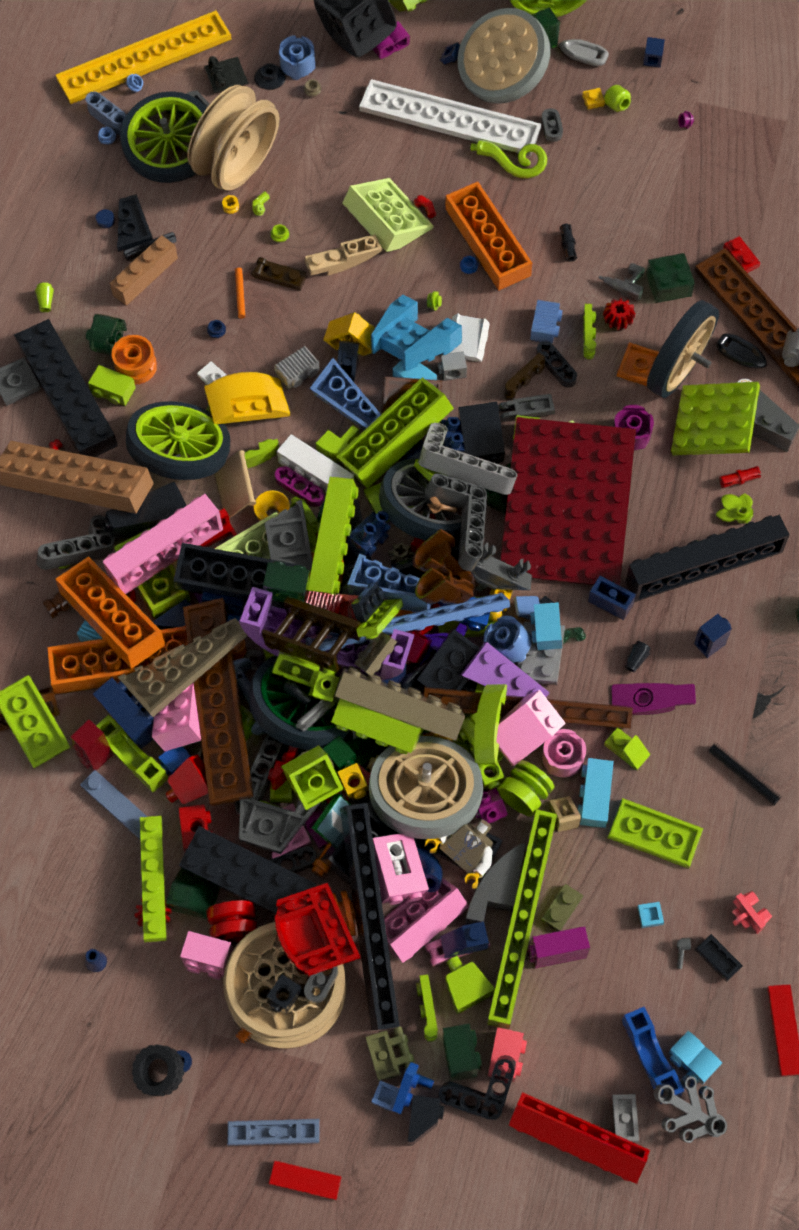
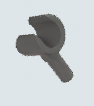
M681 938L677 942L679 954L677 969H682L684 950H691L690 938Z

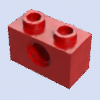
M204 804L179 808L184 852H186L195 835L192 832L195 826H201L209 831L208 824L212 823L211 813L206 811Z

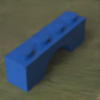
M645 1006L625 1014L621 1021L653 1089L659 1084H666L674 1089V1095L677 1097L681 1096L685 1090L675 1069L667 1062L660 1048L654 1025ZM662 1089V1091H661V1093H660V1096H661V1097L663 1096V1093H664V1092H663V1089Z

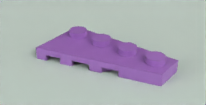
M488 642L483 643L460 674L483 686L488 684H506V695L527 696L540 690L547 697L550 693Z

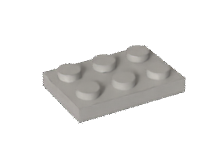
M524 622V628L532 636V631H536L535 624L531 625V622ZM561 625L562 648L565 634V626ZM532 641L525 660L518 663L517 667L537 683L557 685L562 648L538 650L537 643Z

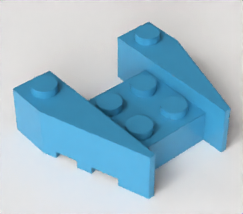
M401 295L390 304L371 335L372 353L375 354L382 349L403 361V370L408 371L417 367L418 363L422 361H432L435 359V356L441 353L443 355L449 354L462 343V325L446 318L430 331L415 323L418 320L417 301Z

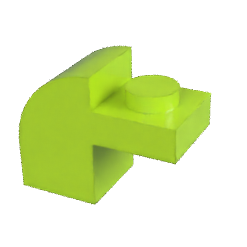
M353 425L341 438L328 430L316 442V450L335 463H341L336 456L359 436V429Z

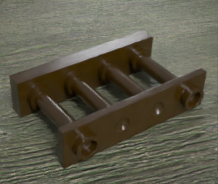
M287 596L284 601L286 617L274 633L265 629L261 632L265 646L320 665L324 669H331L337 672L339 665L336 655L344 643L350 638L357 641L361 639L357 634L360 621ZM294 619L304 621L292 639L282 636ZM315 625L322 628L310 646L300 642L311 626ZM329 632L340 634L328 652L318 649Z

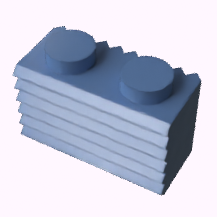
M537 300L530 340L553 343L554 337H558L560 326L556 325L557 321L561 322L563 310H559L560 303Z

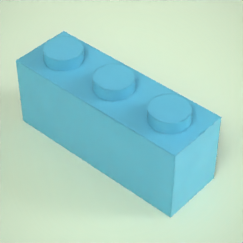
M588 758L587 765L582 766L581 777H585V783L580 785L579 797H583L582 805L578 804V812L581 817L580 825L606 828L614 761Z

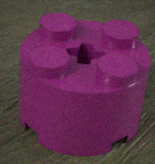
M628 405L616 414L613 427L636 429L634 450L646 448L651 439L654 419L651 413L649 414L645 411L644 407Z

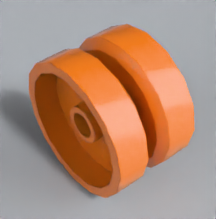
M127 335L120 338L114 344L112 360L116 372L133 378L135 385L145 383L154 376L157 370V361L153 346L149 340L140 335Z

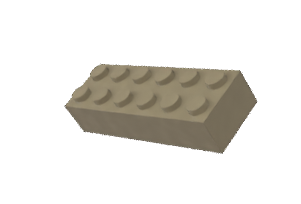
M354 666L343 667L335 691V697L456 741L465 718L459 705L448 702V705L440 701V698L428 695V698L420 694V691L410 687L408 690L400 687L401 684L389 680L386 683L381 681V677L375 674L372 676L368 674L367 676L361 673V669Z

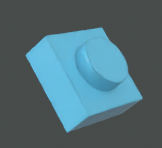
M660 902L638 905L637 909L641 928L664 924Z

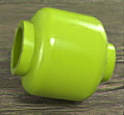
M614 85L606 91L604 101L615 112H621L629 107L631 95L622 86Z

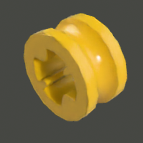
M227 195L223 198V210L227 214H234L239 210L237 197Z

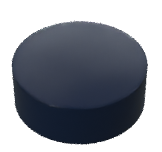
M104 209L96 214V221L99 227L110 228L115 223V217L112 211Z

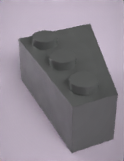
M759 389L752 435L788 452L797 436L799 424Z

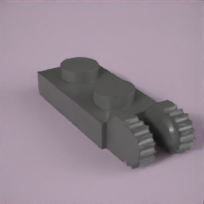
M551 394L517 398L498 405L500 411H510L501 414V421L504 422L513 421L517 415L538 417L555 414Z

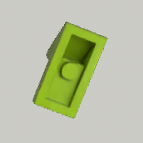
M618 727L604 743V746L635 770H638L650 756V753L637 735L631 738Z

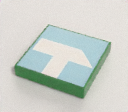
M337 793L312 827L317 834L331 845L343 831L340 808L351 805Z

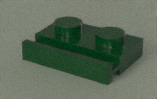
M353 736L345 741L356 754V763L362 767L370 761L371 757L375 758L377 754L379 755L391 746L389 744L387 747L375 743L376 739L371 737L367 739L357 737L353 740Z

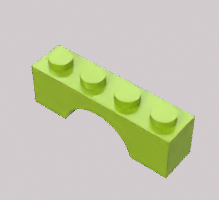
M110 715L106 716L96 725L104 733L112 753L152 793L168 780L166 771L152 757L146 755Z

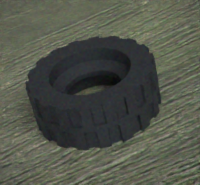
M155 1044L143 1048L136 1055V1059L132 1064L133 1082L137 1085L138 1090L150 1096L162 1097L170 1095L174 1090L178 1089L179 1084L182 1083L185 1071L182 1057L175 1049ZM156 1059H162L168 1067L166 1077L160 1082L153 1081L148 1073L150 1064Z

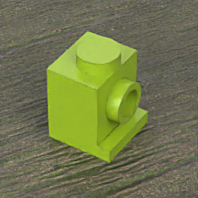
M324 669L323 672L317 671L309 696L326 702H333V696L340 679L335 676L336 672L329 669ZM326 680L330 683L327 689L323 687V682Z

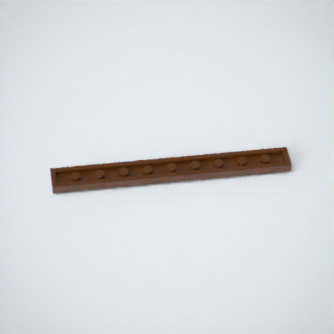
M424 687L423 696L427 698L428 695L438 697L446 705H448V702L459 705L463 713L475 714L478 711L482 692ZM506 695L505 705H501L500 716L504 717L525 696ZM547 699L566 723L631 729L633 708L630 706Z

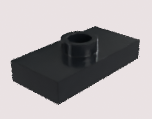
M712 934L695 949L726 982L743 967Z

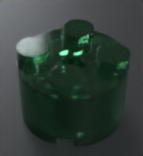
M95 314L91 329H88L86 332V340L89 341L91 351L112 356L114 344L123 337L124 331L127 332L126 322L124 319Z

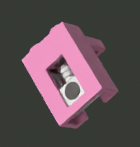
M404 834L372 838L382 904L390 902V905H395L403 902L405 899L417 901L423 898L422 895L429 888L414 838Z

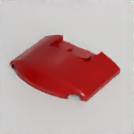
M328 883L277 900L276 907L278 909L275 915V925L278 939L287 957L306 975L311 976L360 958Z

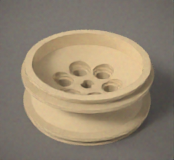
M234 85L220 93L204 111L191 136L187 158L192 170L200 176L211 174L212 183L218 189L234 190L244 184L260 167L276 138L279 127V113L274 104L269 100L256 102L255 93L248 86Z
M273 922L251 931L236 945L225 967L224 994L235 1022L240 1029H246L251 1033L249 1034L250 1038L272 1048H297L319 1039L338 1019L346 997L345 972L343 964L337 966L338 976L322 1002L311 1003L306 997L299 996L286 1015L282 1012L278 1014L268 1007L267 998L263 999L259 996L261 991H271L282 974L301 986V989L305 987L310 977L306 974H300L298 972L299 968L291 960L286 964L278 962L279 958L286 955L280 944L276 925ZM264 967L271 969L270 974L267 976L259 974L260 970ZM330 969L323 971L324 975L331 973ZM316 988L312 991V994L317 996L320 994V990ZM285 992L277 995V999L280 1001L287 1000L289 997Z

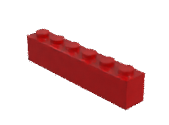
M522 1092L508 1125L515 1128L518 1132L526 1133L540 1142L550 1144L562 1152L572 1154L582 1161L596 1165L604 1171L611 1172L620 1176L625 1181H631L635 1184L639 1181L650 1150L524 1092Z

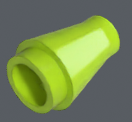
M39 283L35 289L41 312L51 311L54 289L50 283Z

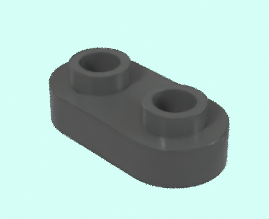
M552 108L544 110L541 122L545 138L551 142H557L563 136L560 114Z
M337 966L330 969L331 973L329 975H324L322 971L309 977L304 987V994L308 1001L320 1003L326 998L338 976ZM316 988L320 990V994L317 996L312 994V991Z

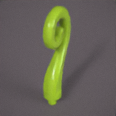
M479 140L478 144L471 143V151H477V155L494 158L503 169L518 178L536 177L547 165L545 151L535 144H527L520 149L518 161L523 166L531 165L530 160L526 158L527 153L534 152L538 157V162L534 167L522 169L515 166L495 144Z

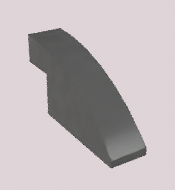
M521 843L510 850L487 872L472 898L466 917V924L483 922L487 907L513 912L526 844Z

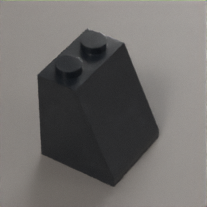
M490 402L458 407V418L465 448L463 453L495 464L504 462L505 448L498 403Z

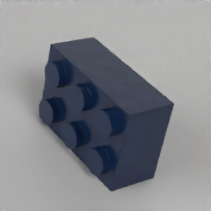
M111 678L93 693L141 750L153 740L154 718L121 680L116 682Z

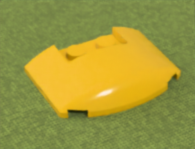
M239 372L220 377L209 385L204 386L214 424L290 416L280 379L259 372Z

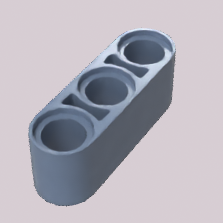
M88 93L85 99L90 115L106 127L112 128L117 135H121L122 124L126 117L125 112L100 93Z

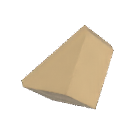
M570 796L549 800L552 813L557 814L555 822L557 832L579 827L581 817Z

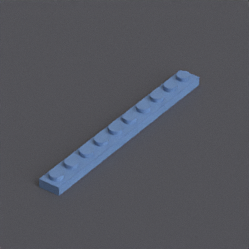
M503 593L468 600L460 604H451L394 617L382 632L392 635L394 629L406 632L410 630H423L431 625L440 626L449 621H462L470 616L479 617L487 612H500L505 608H509L510 602ZM329 632L318 649L323 651L330 649L340 634ZM317 635L305 638L306 645L310 646ZM361 637L357 641L350 638L347 639L342 648L349 644H363L369 639Z

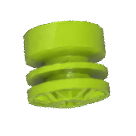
M520 760L515 768L511 770V777H506L497 788V791L501 798L514 810L525 816L533 817L536 809L538 810L541 806L540 799H547L548 793H551L555 786L541 769L527 761Z

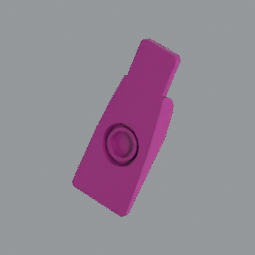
M632 683L612 685V705L630 706L633 708L632 715L661 714L673 711L675 706L696 704L694 684Z

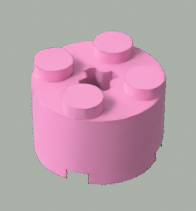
M558 730L544 743L542 761L547 772L562 778L578 774L583 766L586 755L585 742L572 730Z

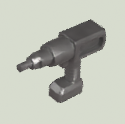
M631 263L628 267L629 274H632L630 279L626 278L622 281L617 278L613 279L599 276L598 279L603 280L612 289L621 292V295L638 301L642 297L643 287L637 285L636 282L643 276L645 268Z

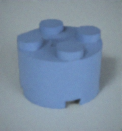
M296 36L287 37L280 44L279 59L281 70L293 80H299L301 77L309 75L315 69L314 45L311 40L301 36L302 38H296Z
M512 616L497 618L498 621L496 623H491L486 628L483 637L484 642H488L512 663L524 661L531 647V634Z

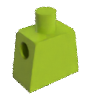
M458 956L447 961L451 973L445 976V982L457 1015L494 995V987L474 962L463 966Z

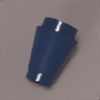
M96 949L88 950L85 960L87 969L91 972L102 971L107 965L106 955Z

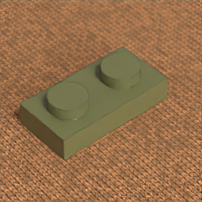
M565 884L541 921L557 932L561 931L584 895Z

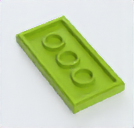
M30 675L0 691V711L34 769L71 748Z
M622 798L608 839L689 869L703 828Z

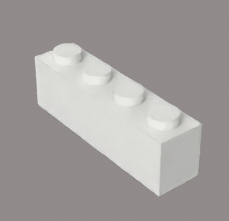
M292 434L277 450L278 462L282 466L289 467L323 489L326 493L330 477L354 479V474Z

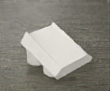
M459 313L454 315L452 320L462 325V343L450 353L464 351L465 360L482 362L490 323L485 318L479 319L462 316Z

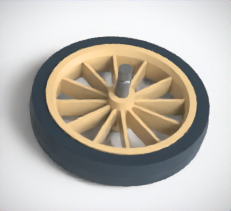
M700 300L689 308L676 324L660 349L648 376L647 388L654 394L663 398L671 395L685 380L696 363L707 369L710 367L712 362L701 355L718 322L719 310L716 307Z

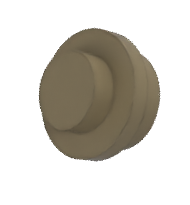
M315 79L306 81L304 93L311 97L319 95L321 92L320 83Z

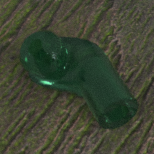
M581 627L565 629L563 645L571 638L583 641L586 638V633L583 632L584 629Z

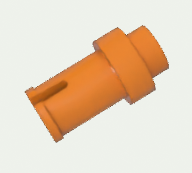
M331 844L326 845L319 859H315L312 864V872L319 877L327 874L330 869L320 859L330 848Z

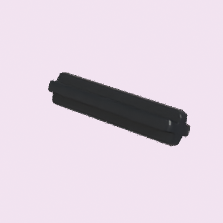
M174 232L162 235L172 243L177 241ZM159 237L124 250L125 259L129 261L137 258Z

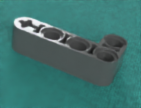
M96 515L91 518L89 535L41 545L37 552V566L48 570L80 563L87 557H90L92 560L107 557L112 553L115 539L114 537L112 539L110 532H106L104 529L103 521L105 517Z

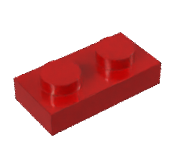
M740 236L724 244L723 249L725 248L747 273L760 267L761 262Z

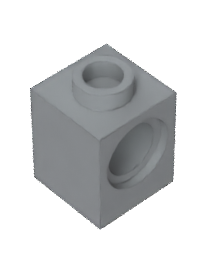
M464 351L446 355L441 354V362H438L439 374H443L444 381L467 377Z

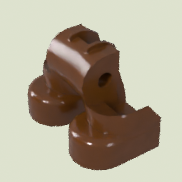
M439 529L424 541L414 554V567L424 572L416 585L415 594L417 598L427 604H436L439 601L445 604L464 603L474 596V585L471 583L473 575L470 571L462 569L458 564V560L451 555V550L456 547L455 539L442 529Z

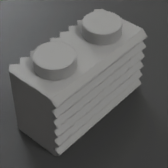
M306 346L274 366L276 377L280 379L287 390L292 387H299L303 380L316 376L320 370L319 361Z

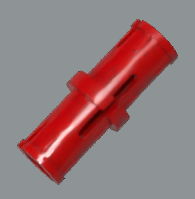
M758 466L742 471L739 469L732 474L720 476L719 482L722 488L736 484L743 485L747 481L761 478V475H758L761 472Z

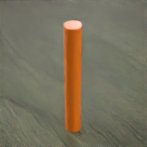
M238 267L235 268L238 318L243 319L245 318L242 268Z

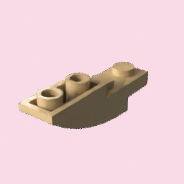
M376 235L343 242L340 244V248L305 256V263L310 275L327 272L329 276L367 261L380 253L382 248Z

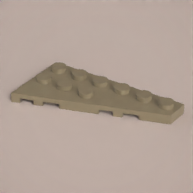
M234 618L214 628L212 633L204 637L198 636L193 639L194 642L186 646L182 644L158 656L153 660V663L145 667L141 665L135 668V672L127 676L123 674L118 678L154 717L248 635L240 626V622Z

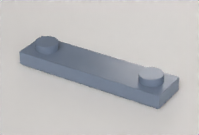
M94 770L80 786L140 840V817L147 816Z
M319 1119L228 1121V1146L320 1144Z

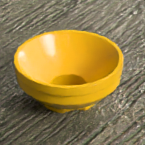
M266 491L256 498V504L254 505L257 519L261 521L268 517L267 511L269 509H277L279 513L285 509L289 510L290 503L288 498L279 491Z

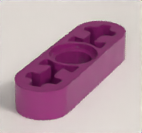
M282 466L275 471V479L278 485L298 498L304 499L312 507L322 505L324 502V492L320 487L289 467ZM285 474H287L288 479H287L286 477H283V478L281 479V476H280V475H283V476H284ZM297 483H303L305 488L303 490H296L294 486ZM317 494L319 495V499H318V498L312 499V495H313V496H316Z

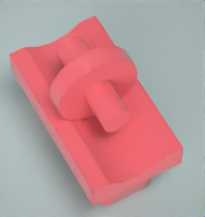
M753 891L744 895L740 893L733 901L737 908L732 911L736 917L732 923L734 926L741 923L745 930L751 926L758 934L763 930L772 915L766 908L756 913L752 906L758 903L759 899Z

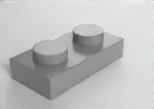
M612 1095L615 1134L634 1143L639 1142L636 1095Z

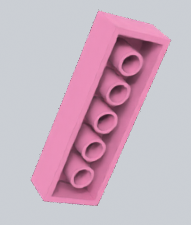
M206 494L194 498L186 507L179 508L172 516L158 522L154 528L144 531L134 541L127 542L123 548L109 554L103 560L108 577L127 594L177 561L182 543L199 546L222 531L220 512Z

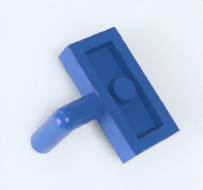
M410 1062L405 1071L392 1111L401 1114L405 1106L409 1108L414 1095L410 1091L411 1088H416L417 1084L432 1089L434 1080L417 1074L419 1065Z

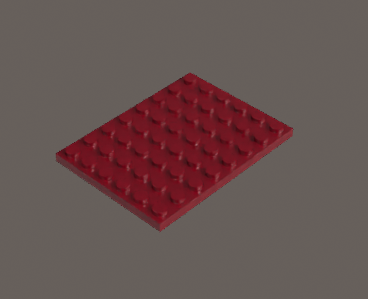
M516 417L511 469L517 473V478L512 492L508 494L501 561L513 567L521 559H523V564L529 561L531 568L526 572L532 575V579L594 585L599 576H602L620 586L636 429Z

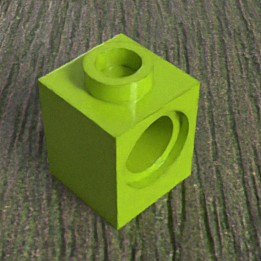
M498 761L495 765H478L482 775L483 789L489 787V790L499 787L504 779V774ZM492 770L495 777L488 778L484 771Z

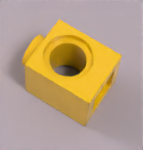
M357 763L338 771L350 799H360L367 794L366 792L369 791V787ZM359 779L360 783L357 787H350V781Z

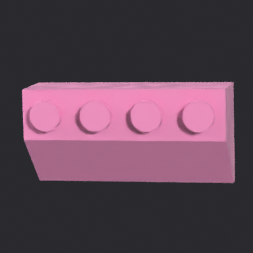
M443 878L438 891L426 892L422 895L423 898L417 901L406 899L384 918L388 949L402 963L410 959L421 947L428 944L435 935L443 931L448 924L461 916L469 907L458 888Z

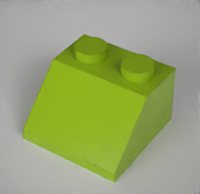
M319 745L281 766L289 784L305 810L343 790L328 755Z

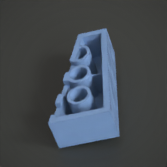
M334 358L331 359L310 387V390L316 397L363 430L381 416L379 411Z
M359 554L347 584L349 595L359 596L369 584L377 582L379 588L383 590L384 600L402 598L403 607L401 610L420 612L429 610L432 605L416 597L415 589L420 578L411 574H402L399 572V569L394 567L390 569L383 566L377 560L371 561L366 559V556Z

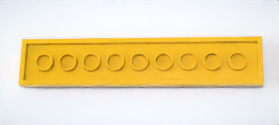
M213 11L55 75L69 103L73 104L85 99L86 95L90 92L100 93L125 83L126 78L131 74L145 75L232 40L218 12Z

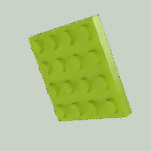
M759 382L683 385L671 448L672 454L749 453L760 389Z

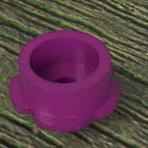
M688 111L680 113L678 117L679 126L689 129L694 123L693 115Z

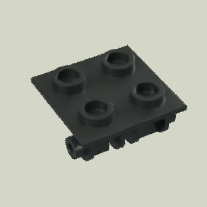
M215 56L209 57L208 65L204 66L214 93L222 92L234 85L243 86L248 84L238 57L219 62Z

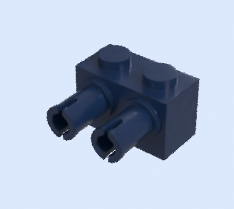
M379 511L378 514L372 512L347 537L348 550L357 557L359 554L372 556L377 549L376 546L379 543L381 545L384 544L389 538L388 532L391 526L386 523L389 519L388 514L384 511Z

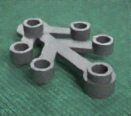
M685 1075L681 1079V1084L684 1089H687L690 1104L674 1095V1089L669 1085L659 1084L655 1087L653 1094L656 1101L664 1104L670 1103L687 1113L674 1119L670 1117L664 1118L661 1123L664 1131L672 1133L677 1128L694 1121L702 1122L703 1125L694 1129L682 1128L680 1130L679 1138L686 1143H691L695 1138L705 1134L719 1137L726 1132L727 1122L722 1115L717 1114L713 1098L714 1090L711 1087L702 1086L697 1093V1080L693 1076ZM690 1079L691 1084L687 1086V1081ZM662 1089H663V1092H664V1093H663V1096L661 1097V1096H660V1093H661V1091H662ZM706 1090H708L707 1097L704 1094ZM699 1097L705 1100L708 1115L702 1112ZM671 1121V1127L668 1129V1122ZM689 1132V1137L686 1139L685 1134Z

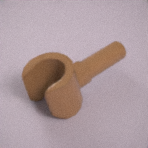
M431 497L430 500L433 504H427L432 513H438L441 510L456 512L457 510L456 507L441 504L437 497Z

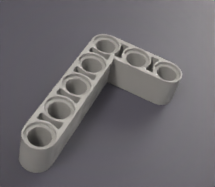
M432 423L430 425L418 460L420 466L501 494H510L517 478V473L514 470L443 446L448 431L447 427L441 423Z

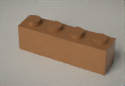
M161 235L110 282L113 296L127 306L178 259L176 246Z

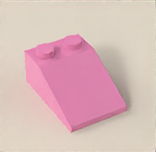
M540 690L530 693L499 721L496 740L499 744V750L509 763L515 766L520 760L524 759L552 737L565 722Z

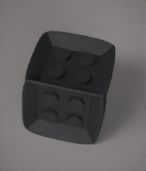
M314 0L316 11L327 33L341 48L355 57L363 56L371 51L397 27L396 18L388 0Z

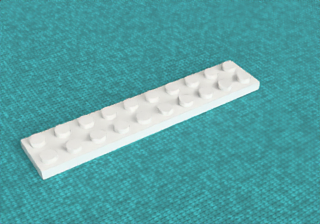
M372 79L359 106V111L475 142L479 140L491 142L501 149L519 153L520 149L527 144H535L541 130L540 123Z

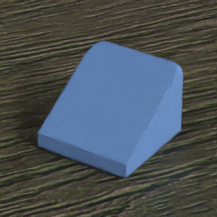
M537 596L514 597L517 616L531 620L530 612H534V604H540L539 598Z

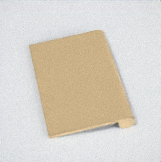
M243 450L228 458L224 466L215 473L222 507L227 511L229 518L246 506L256 504Z

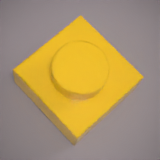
M600 88L583 91L582 97L587 110L605 106Z

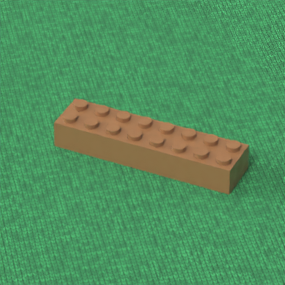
M10 441L0 456V485L135 514L154 484L148 469L145 467L16 441Z

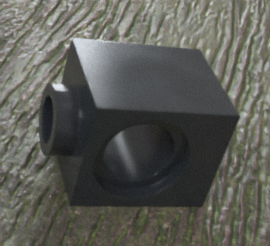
M282 974L267 995L268 1007L278 1014L282 1012L286 1015L302 993L301 986ZM285 992L289 997L285 1001H280L277 999V995Z

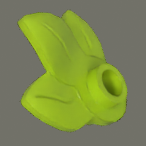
M744 493L739 498L733 494L722 496L721 500L724 508L716 512L717 518L725 522L736 520L741 524L750 522L753 517V509L751 508L753 501L749 495Z

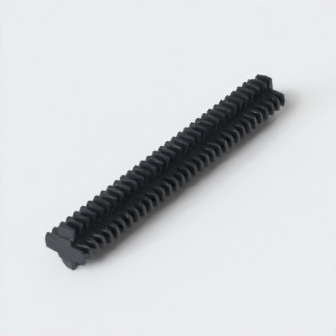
M714 743L709 749V753H712L711 755L716 756L717 760L722 761L726 767L730 768L736 775H739L738 777L745 780L744 782L749 783L761 796L766 797L765 799H768V801L770 800V803L772 802L774 806L781 798L779 797L780 794L777 796L778 792L775 794L776 791L773 792L774 789H769L770 786L767 787L763 780H758L759 777L756 778L757 775L754 777L755 774L752 775L753 772L751 770L748 772L749 769L746 770L747 767L744 768L745 765H739L740 762L737 763L738 760L736 761V758H731L732 755L729 756L730 753L727 755L728 752L726 750L723 752L724 748L721 750L722 747L719 748L720 745L717 746Z

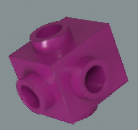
M496 788L483 792L479 809L475 815L476 819L481 818V820H485L488 823H493L508 815L503 800Z

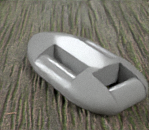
M569 39L559 43L560 49L566 56L588 65L602 66L609 56L608 51L602 46L581 39Z

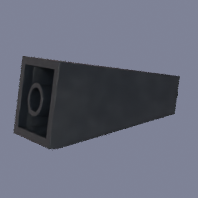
M174 481L149 492L136 514L116 509L107 511L103 526L106 532H110L112 539L113 537L114 539L132 538L149 528H154L158 522L169 518L176 510L187 505Z

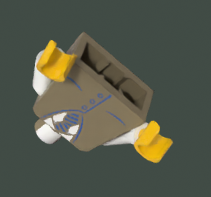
M481 820L476 827L468 823L449 836L427 839L425 846L433 843L435 848L431 849L430 853H434L440 844V849L468 873L465 877V884L470 879L475 880L472 884L474 889L478 886V878L483 877L492 863L493 851L491 846L493 842L486 836L492 827L485 820Z

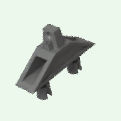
M486 543L478 564L474 570L470 571L475 578L474 589L479 592L483 591L486 587L498 590H531L532 575L526 572L531 568L530 562L526 561L523 564V559H521L513 567L491 557L496 553V548L494 545L488 548L489 543Z

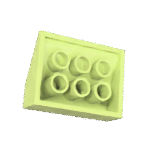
M390 178L352 185L349 187L343 200L345 207L370 235H376L381 247L386 252L402 248L434 227Z

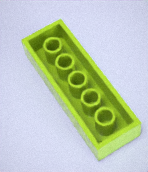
M422 377L336 457L346 470L354 474V477L366 488H369L428 433L432 423H439L454 408L444 393Z

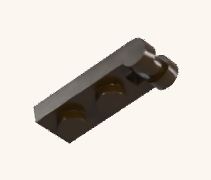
M263 257L257 259V266L253 268L251 273L254 278L301 291L307 277V272L273 263Z
M539 352L506 382L505 399L509 401L515 399L516 392L523 386L526 387L536 374L539 375L544 370L545 356Z

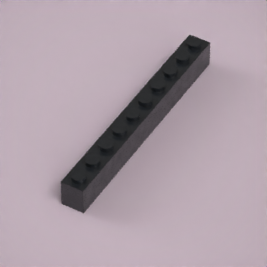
M367 803L347 805L340 808L371 1030L400 1027Z

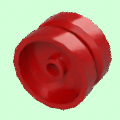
M243 900L228 901L209 907L207 909L208 923L213 925L209 929L210 937L231 942V944L239 943L247 934L257 929V923L252 921L256 916L254 903Z

